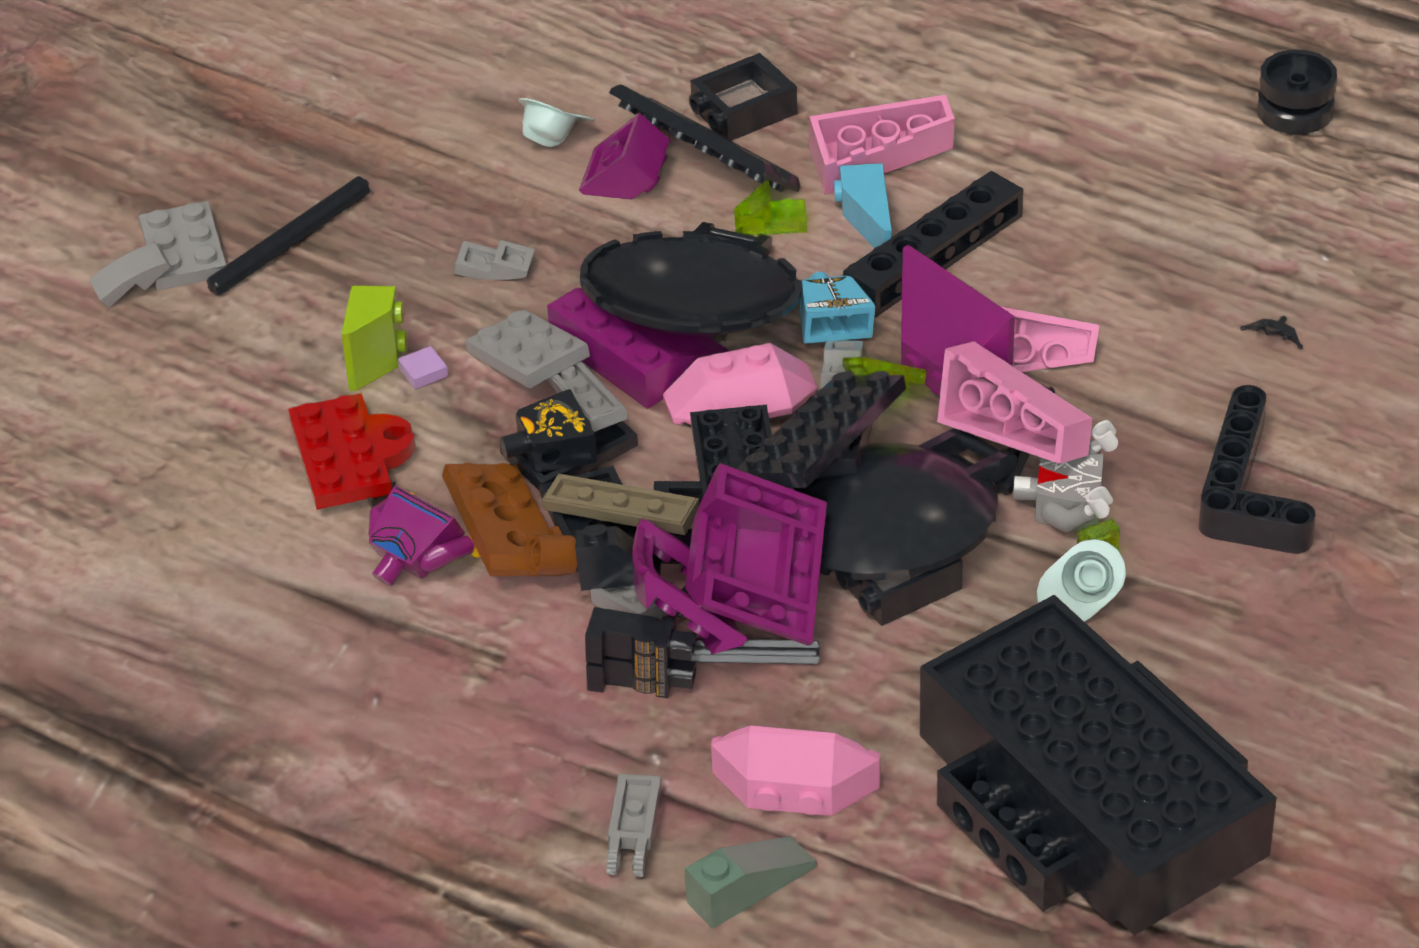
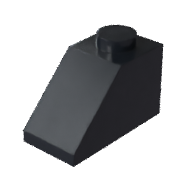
M599 524L590 525L583 530L576 531L575 551L581 591L634 585L632 556L634 539L617 526L606 527ZM653 554L654 569L661 576V559Z

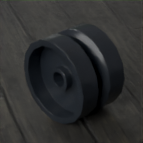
M1286 50L1266 58L1260 69V91L1258 92L1257 103L1258 116L1262 122L1276 131L1287 134H1308L1319 131L1327 126L1333 118L1334 94L1337 87V68L1331 60L1319 53L1307 50Z

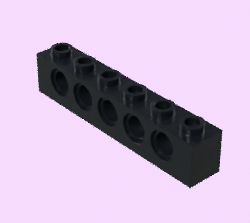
M991 170L929 213L924 214L907 228L899 231L885 243L877 246L855 263L850 264L843 270V276L852 277L875 305L874 318H876L902 300L903 248L905 246H911L946 270L1022 217L1023 188Z

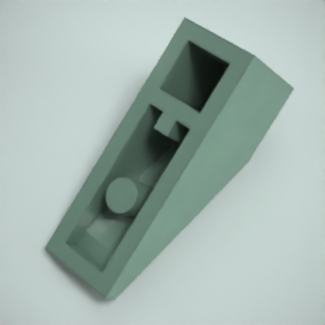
M791 836L721 847L685 868L686 901L714 929L817 867V861Z

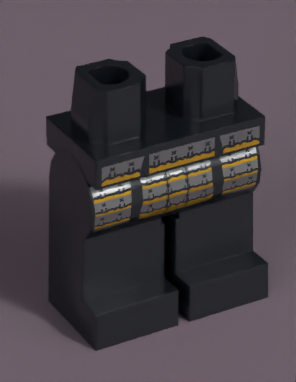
M594 607L585 634L587 691L603 693L605 685L630 687L644 694L656 692V697L668 698L671 686L692 689L696 677V662L692 661L696 647V633L676 631L675 618L663 616L662 621H660L658 618L648 615Z

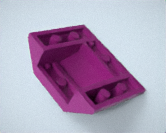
M905 246L903 248L901 369L907 375L914 377L930 388L934 394L940 395L945 348L974 341L1013 366L1015 316L911 246Z
M720 463L716 467L694 517L685 589L698 604L699 608L809 646L813 642L827 502Z

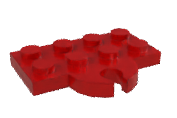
M362 393L343 395L336 399L305 403L297 407L288 408L289 420L316 510L389 495L392 486L387 470L398 467L406 462L415 451V436L412 433L411 424L397 415L384 413L369 415Z

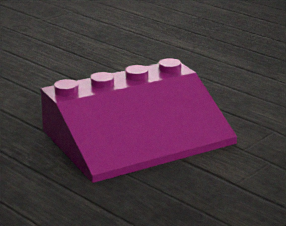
M575 288L547 305L549 323L587 343L590 357L582 360V362L647 409L663 400V393L697 358L729 352L727 348L709 336L669 334L623 320L596 305L588 298L582 288Z

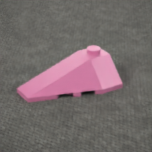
M1002 307L1015 316L1013 367L1017 370L1027 372L1094 361L1100 325Z

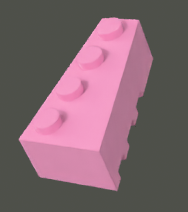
M974 341L945 348L938 423L1059 464L1088 456L1092 417Z

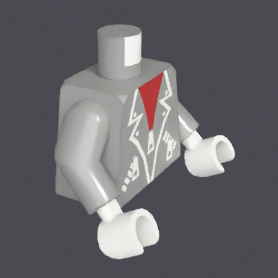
M1108 420L1101 421L1095 425L1092 430V436L1095 440L1092 441L1090 439L1088 456L1061 464L1041 458L1038 478L1015 476L1013 499L1036 501L1035 520L1038 523L1054 526L1063 532L1077 530L1098 534L1099 519L1107 517L1110 511L1108 505L1113 502V498L1106 487L1102 486L1104 454H1101L1100 450L1103 449L1106 452H1110L1117 448L1118 439L1115 436L1117 431Z

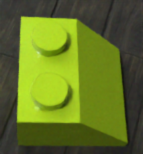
M351 286L341 333L349 391H357L397 368L401 352H407L408 332L407 330H401L405 313L404 302L398 301L396 286Z

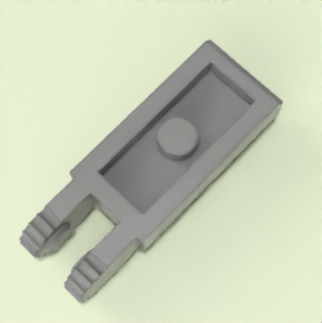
M618 775L607 835V874H618L621 866L622 848L635 849L632 859L634 876H645L647 853L652 847L662 788L661 776Z

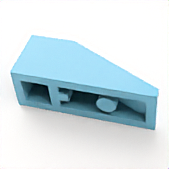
M883 164L840 166V180H834L835 202L841 201L843 216L876 248L892 238Z

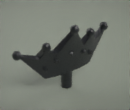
M1281 316L1278 321L1264 318L1240 327L1242 331L1245 329L1264 330L1266 335L1282 336L1283 340H1292L1299 349L1303 348L1295 328L1285 324L1287 321L1286 316Z

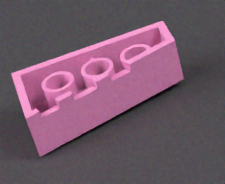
M933 96L809 116V147L824 194L827 195L834 192V180H840V166L882 163L883 171L887 173L953 149L955 118L947 96Z

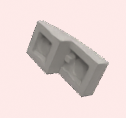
M463 240L453 274L486 280L527 277L535 249L500 240L496 250Z
M152 243L133 250L113 261L93 276L90 282L100 301L110 308L135 284L146 290L171 265L160 246Z
M826 341L824 364L821 372V389L837 373L850 371L854 375H861L863 341Z

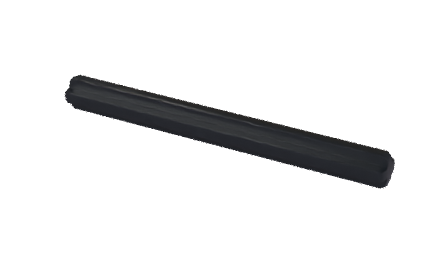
M357 176L209 276L206 280L208 290L216 296H220L368 195L370 192L369 182L361 176Z

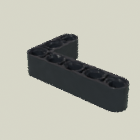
M1254 385L1239 386L1234 389L1202 490L1199 530L1206 537L1291 554L1304 553L1311 548L1313 543L1316 517L1314 508L1310 504L1299 500L1245 491L1264 428L1266 393L1260 387Z

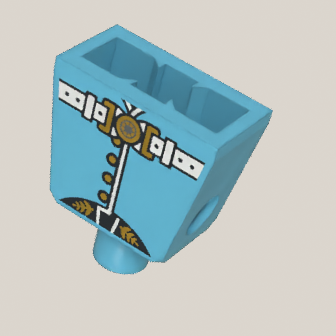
M816 272L809 279L802 281L799 318L804 344L872 338L875 305L852 277H829L825 272Z

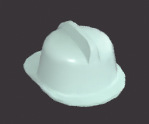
M519 98L518 100L525 107L522 121L523 135L525 138L543 146L552 147L565 141L576 120L595 122L593 118L564 112L536 100Z
M1098 539L1080 542L1048 568L1041 577L1037 589L1038 603L1052 595H1056L1085 622L1111 601L1123 587L1126 577L1123 557L1118 549L1108 542Z

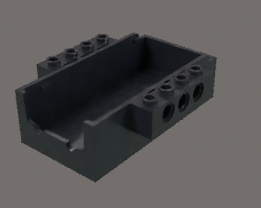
M1056 595L1048 597L920 666V737L948 763V765L937 770V806L1042 911L1078 892L1109 923L1119 921L1135 936L1270 856L1277 797L1247 771L1248 760L1140 661L1137 660L1130 664Z

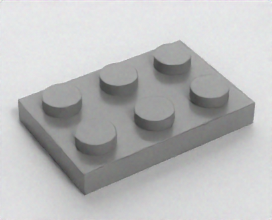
M208 201L189 203L185 206L165 210H154L150 213L139 215L145 245L158 244L171 265L155 281L157 291L206 281L209 276L226 266Z
M526 309L511 313L507 319L493 326L484 327L478 331V334L465 340L469 354L528 388L590 357L587 343Z

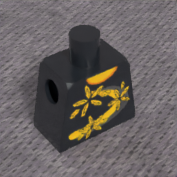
M571 389L564 390L519 409L516 412L517 432L500 437V446L505 459L526 454L534 471L537 472L597 463L595 433Z

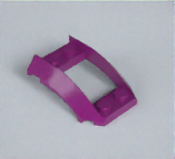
M642 517L637 525L632 552L634 589L638 601L646 610L654 601L656 606L672 617L677 612H680L689 618L687 626L699 634L702 643L712 654L744 645L748 638L740 633L733 619L699 608L690 595L657 574L653 566V554L667 563L671 558H674L684 565L680 571L687 576L690 547L654 522Z

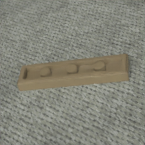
M564 474L557 475L542 499L544 509L548 511L636 527L643 517L654 522L669 533L686 535L700 506L699 498Z

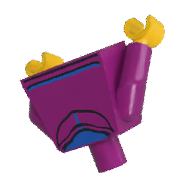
M395 485L389 496L370 510L369 544L382 557L372 575L387 586L392 587L403 569L422 579L430 572L467 555L480 557L470 534L469 536H463L465 532L453 516L416 497L414 492L409 493Z

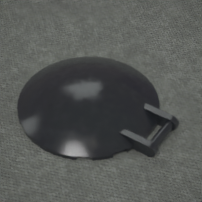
M702 222L694 231H683V237H663L661 231L633 234V241L622 244L616 239L611 240L590 252L583 260L580 268L581 287L588 298L596 305L630 323L676 335L716 336L763 326L791 312L798 304L802 292V281L797 279V270L785 258L775 260L768 256L772 247L771 236L759 234L756 237L715 228L713 223Z
M952 428L920 445L907 443L867 444L858 473L816 478L806 488L789 489L827 502L820 574L828 576L832 570L850 572L854 580L886 579V572L908 570L912 576L943 567L960 559L979 546L988 536V527L992 522H996L998 516V496L993 483L1013 473L1017 467L1018 458L1008 450L1000 451L975 437L974 434ZM969 450L983 458V460L974 464L958 454Z

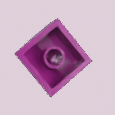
M639 113L594 147L579 191L583 195L631 200L643 191L646 193L650 192L659 182L660 177L658 173L660 167L667 159L665 153L670 139Z

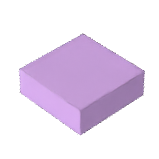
M431 346L398 358L400 371L414 389L448 377L447 365Z

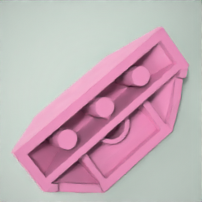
M767 343L697 358L663 393V400L673 424H691L690 412L767 404L769 418L794 413L810 397L815 396L818 386L807 363L779 347Z
M750 725L732 731L724 737L717 736L712 738V773L747 808L833 816L880 788V753L872 749L867 751L860 744L836 733Z

